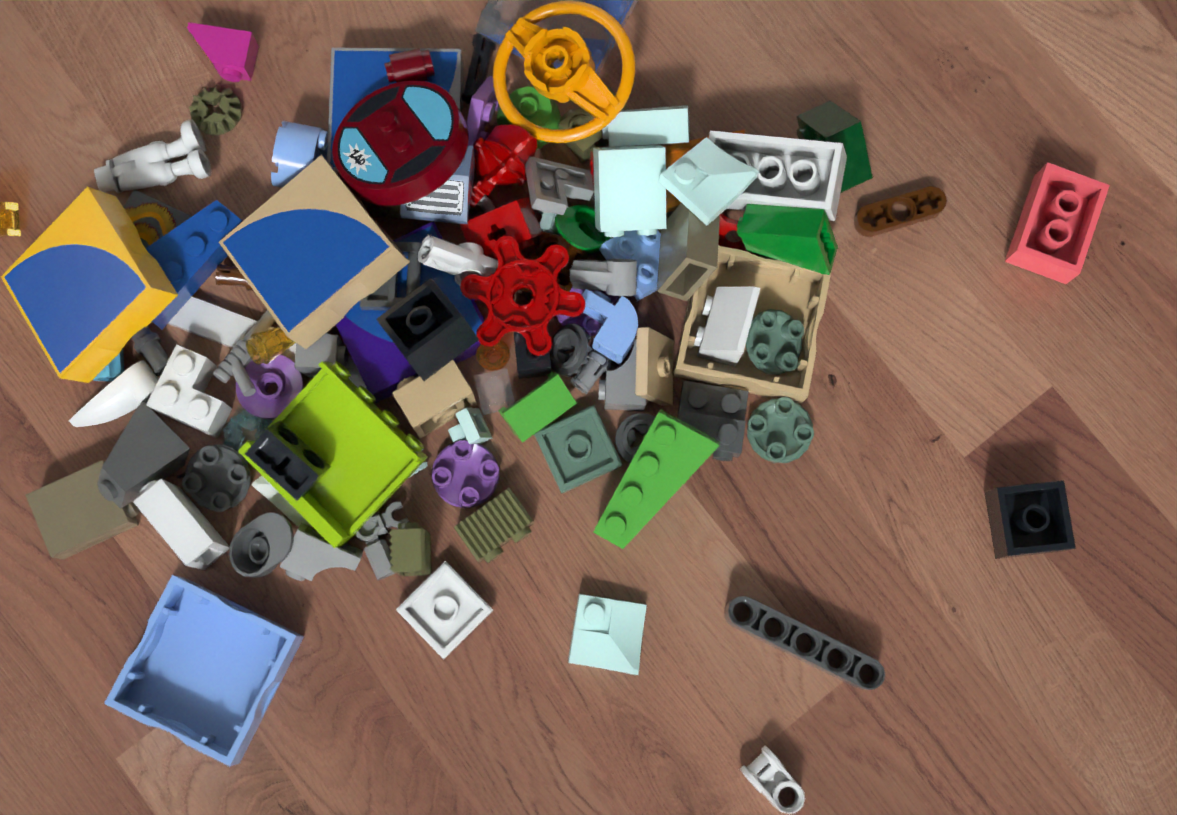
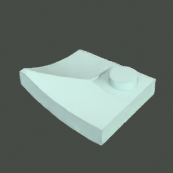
M706 137L663 171L658 181L707 226L744 192L757 178L759 171L727 154Z
M578 594L568 663L638 675L647 605Z

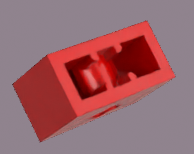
M528 197L513 201L470 219L468 224H460L467 243L471 242L480 245L485 256L496 260L497 256L494 253V245L499 238L503 236L513 237L519 244V250L534 245L532 238L543 234ZM505 228L507 234L501 236L499 230Z

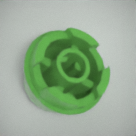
M521 87L509 95L516 109L527 120L544 128L559 129L561 115L556 102L539 94L535 87ZM499 108L497 125H513L504 115L501 108ZM537 139L536 150L542 148L549 142Z

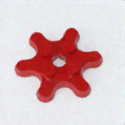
M503 236L494 245V253L498 259V268L495 273L487 277L470 274L460 284V290L466 298L481 300L488 307V317L478 327L476 336L482 345L492 347L498 344L506 333L518 332L524 336L527 348L533 355H545L552 346V339L547 330L550 319L557 315L577 317L584 312L586 302L580 293L564 291L557 283L558 273L569 261V254L565 247L556 244L546 249L540 258L529 260L521 255L519 244L513 237ZM519 289H530L533 299L528 304L520 306L515 303L514 295Z

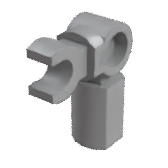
M401 502L390 504L383 514H380V512L375 513L355 534L357 538L366 542L367 547L364 548V551L377 580L395 574L390 570L393 566L390 563L392 559L389 555L391 553L386 540H380V536L388 533V528H398L399 523H410L408 518H404L401 521H395L393 518L394 512L403 507Z

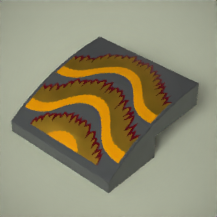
M135 189L123 207L138 230L145 248L192 217Z

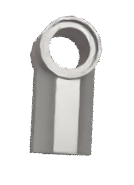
M577 259L574 260L573 266L570 269V281L574 289L606 291V294L614 296L636 295L637 260L608 259L607 261Z

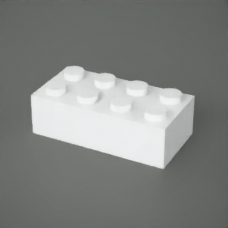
M710 131L709 140L735 159L759 171L757 178L726 209L745 211L747 204L825 209L828 220H836L847 159L843 143Z

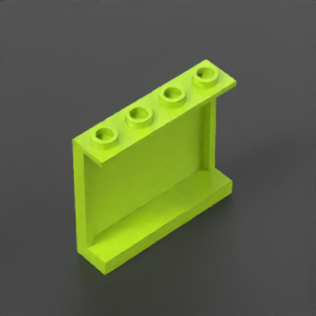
M321 361L318 365L322 369L268 426L270 427L276 422L281 421L331 466L315 486L297 501L244 454L255 441H247L238 452L333 548L345 545L428 457L421 451L424 448L423 444L410 433L406 436L397 427L400 424L398 419L386 409L381 411L373 403L375 401L373 394L361 385L357 387L349 379L351 373L337 361L335 363Z

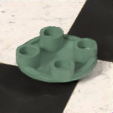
M768 309L758 313L751 322L746 341V349L750 360L757 369L766 374L780 375L784 372L795 370L802 351L804 326L799 320H794L782 310Z
M788 397L771 399L761 403L752 412L747 424V438L752 449L761 458L773 463H789L800 458L809 449L814 437L813 423L808 412Z

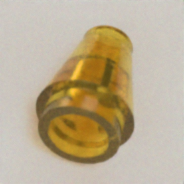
M281 327L253 333L251 338L246 340V349L254 363L258 365L261 363L269 364L296 342L288 338Z

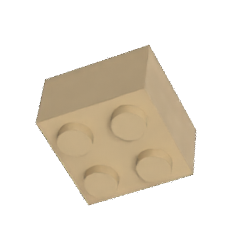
M454 360L426 381H423L420 376L418 378L411 376L404 379L397 385L398 389L392 392L420 439L456 418L455 413L477 405L473 391Z

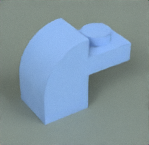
M586 289L582 294L586 302L583 313L603 324L593 340L592 348L621 365L636 337L638 330L637 313L630 301L624 296H621L614 306L611 304V299L599 291L593 293Z

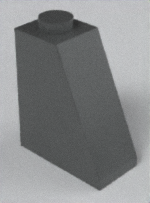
M143 402L137 407L101 467L97 483L99 491L105 499L113 501L121 509L141 496L139 492L146 484L154 480H164L185 466L190 448Z

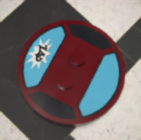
M425 81L397 82L367 95L346 114L333 140V161L349 188L364 201L384 206L406 204L429 195L450 179L464 159L468 147L469 132L466 121L455 100L445 89Z

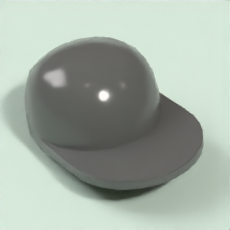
M271 512L262 514L242 527L234 535L229 551L230 561L236 572L246 577H263L270 574L279 563L285 560L292 549L294 540L293 529L289 521L283 515Z

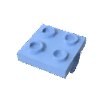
M658 229L655 235H638L637 230L625 231L624 236L613 237L604 242L599 248V251L606 260H637L636 295H633L637 301L657 291L661 233Z

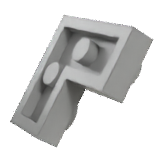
M529 156L525 170L532 209H537L544 213L564 215L568 206L566 196L572 199L579 198L590 201L594 193L590 170Z

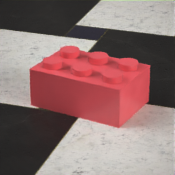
M1047 162L1033 178L1005 262L1063 284L1069 283L1081 273L1110 185Z

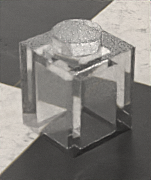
M507 368L474 375L483 415L499 412L498 410L502 407L509 408L515 403Z

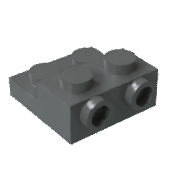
M683 381L677 418L721 442L720 446L712 453L713 459L730 462L733 461V457L738 458L741 455L749 391Z

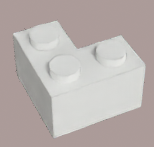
M176 344L146 406L217 439L232 411V408L223 401L204 393L217 366L207 357Z

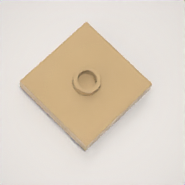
M649 327L638 328L635 394L662 406L673 405L674 340Z

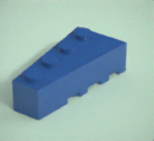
M215 200L146 248L148 253L157 260L178 294L152 321L161 330L216 270L217 265L221 264L228 256L219 244V241L243 222L218 200Z

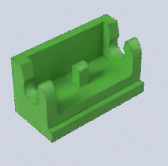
M556 372L548 374V380L509 408L502 407L498 410L513 434L522 443L577 404Z

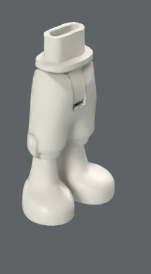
M192 119L184 121L180 127L181 137L172 143L167 144L163 141H153L149 145L130 150L112 160H107L105 166L94 169L99 190L102 192L115 190L117 193H121L123 191L143 189L157 185L166 186L174 182L177 176L194 175L200 179L211 176L210 162L204 153L206 147L195 122ZM187 155V158L174 163L168 162L175 157Z

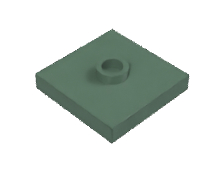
M594 405L546 426L534 434L561 494L622 467L620 458Z

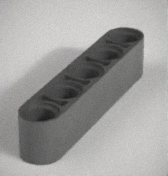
M736 597L725 606V619L732 627L839 680L865 690L876 689L884 682V667L876 659L750 597ZM737 603H743L749 608V618L745 622L736 620L733 615V608ZM769 618L776 619L780 624V633L774 638L768 636L764 630L765 622ZM801 633L809 636L811 640V647L805 653L800 652L795 643L796 638ZM833 648L837 649L842 655V662L837 668L831 667L827 661V655ZM864 664L869 665L873 670V677L867 684L863 683L859 678V669Z

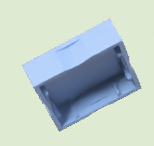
M172 575L148 620V625L140 644L128 657L104 704L148 726L168 731L179 738L184 744L228 766L239 764L304 636L184 577Z

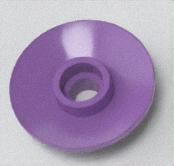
M265 353L254 357L245 369L256 388V392L251 396L245 397L236 382V394L242 407L258 418H277L303 390V377L294 367L295 363L286 356L276 353ZM276 383L278 385L277 391L269 394L267 392L268 386Z

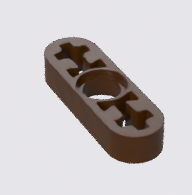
M929 186L871 203L859 210L854 219V227L860 235L873 237L937 217L943 211L947 204V198L940 188ZM927 196L930 201L936 200L937 204L933 209L931 205H925L917 211L916 206L922 204ZM896 204L904 205L908 209V217L906 219L896 218L892 213V206ZM884 212L885 218L877 220L873 227H871L870 223L864 224L863 220L867 214L870 218L880 217Z

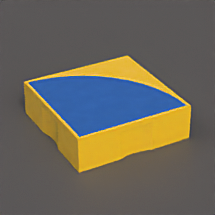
M88 186L1 276L58 377L90 383L121 352L133 335L145 328L178 296L157 260L144 247L138 230L117 197Z

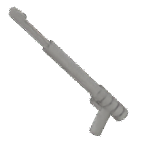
M266 310L246 336L238 341L236 347H233L230 351L231 354H228L224 358L225 361H222L218 366L219 368H216L213 372L214 376L224 383H227L230 379L229 376L233 375L245 397L251 396L256 392V388L245 367L254 358L252 353L253 347L275 322V319L268 310Z

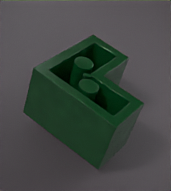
M832 101L823 103L796 116L799 129L796 131L798 139L843 143L847 159L840 193L873 178L862 123L859 119Z

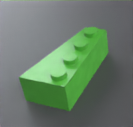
M661 409L593 533L624 549L720 446L721 442Z

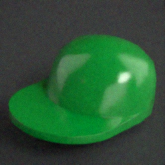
M586 205L567 207L564 215L556 214L555 224L561 236L568 243L584 250L587 254L600 252L599 248L602 244L612 239V237H606L605 232H600L595 227L594 208Z

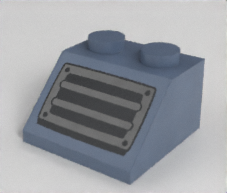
M468 145L460 166L441 187L421 199L401 204V218L468 224L475 171L473 146Z

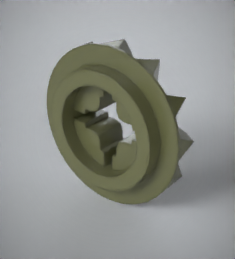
M217 84L212 88L203 87L201 93L193 95V102L189 107L191 119L201 132L208 135H222L231 131L238 124L242 114V107L238 97L230 88H222ZM220 103L219 107L225 115L214 112L210 116L211 112L206 105L216 106Z

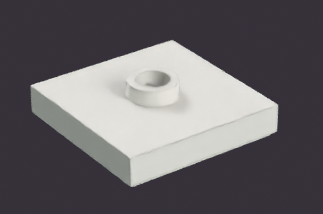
M446 561L396 609L443 659L493 611Z

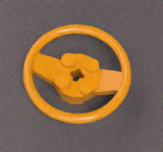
M567 0L548 3L530 11L522 18L520 17L505 34L497 51L493 67L495 95L507 119L513 125L520 126L530 132L536 139L552 143L578 141L592 136L605 128L623 109L634 84L635 55L626 31L605 10L581 1ZM574 14L591 18L603 25L614 37L622 58L621 81L615 96H613L595 73L596 67L592 54L577 32L568 27H563V29L555 28L548 31L535 24L553 16ZM515 47L525 59L524 73L539 94L560 103L571 100L595 118L583 125L569 129H548L527 120L514 106L506 85V69L513 48ZM557 59L560 62L564 59L563 65L555 69L553 63Z

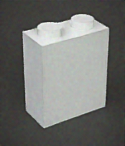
M163 479L151 481L140 490L139 494L141 496L133 501L186 566L205 570L230 549V546L185 492L172 483Z

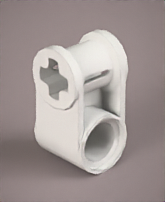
M764 746L761 748L762 753L747 767L742 766L739 770L757 791L766 797L773 807L782 813H796L804 805V792L786 771L780 760L770 749ZM789 786L795 792V800L791 805L784 807L778 801V794L782 788Z

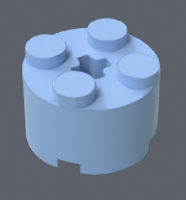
M282 121L283 127L278 128L273 149L272 162H275L276 167H278V173L271 172L272 185L283 188L320 155L327 160L328 131H324L323 128Z

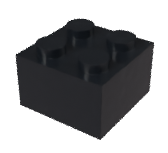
M432 278L376 319L423 381H426L479 340L462 314Z
M1064 480L998 487L985 492L995 559L1076 549Z

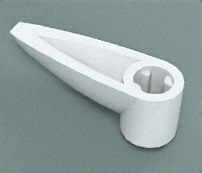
M144 360L139 361L108 384L82 407L69 422L75 427H84L117 419L135 410L143 402L147 404L159 378Z

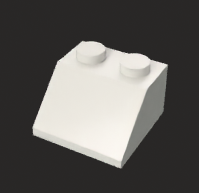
M717 287L714 296L707 295L702 314L707 315L708 318L705 327H698L694 343L695 346L699 347L697 357L733 367L736 366L744 352L760 288Z

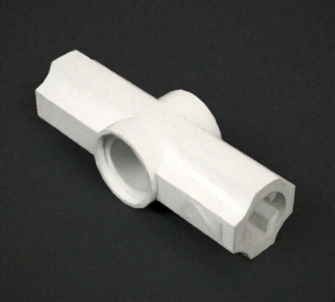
M428 235L422 241L418 252V262L455 275V282L458 285L470 274L487 277L495 273L498 268V260L485 256L483 248L476 243L470 242L455 245Z

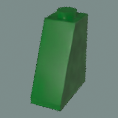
M747 204L744 216L738 220L737 233L741 237L747 251L814 272L830 275L838 245L825 209Z

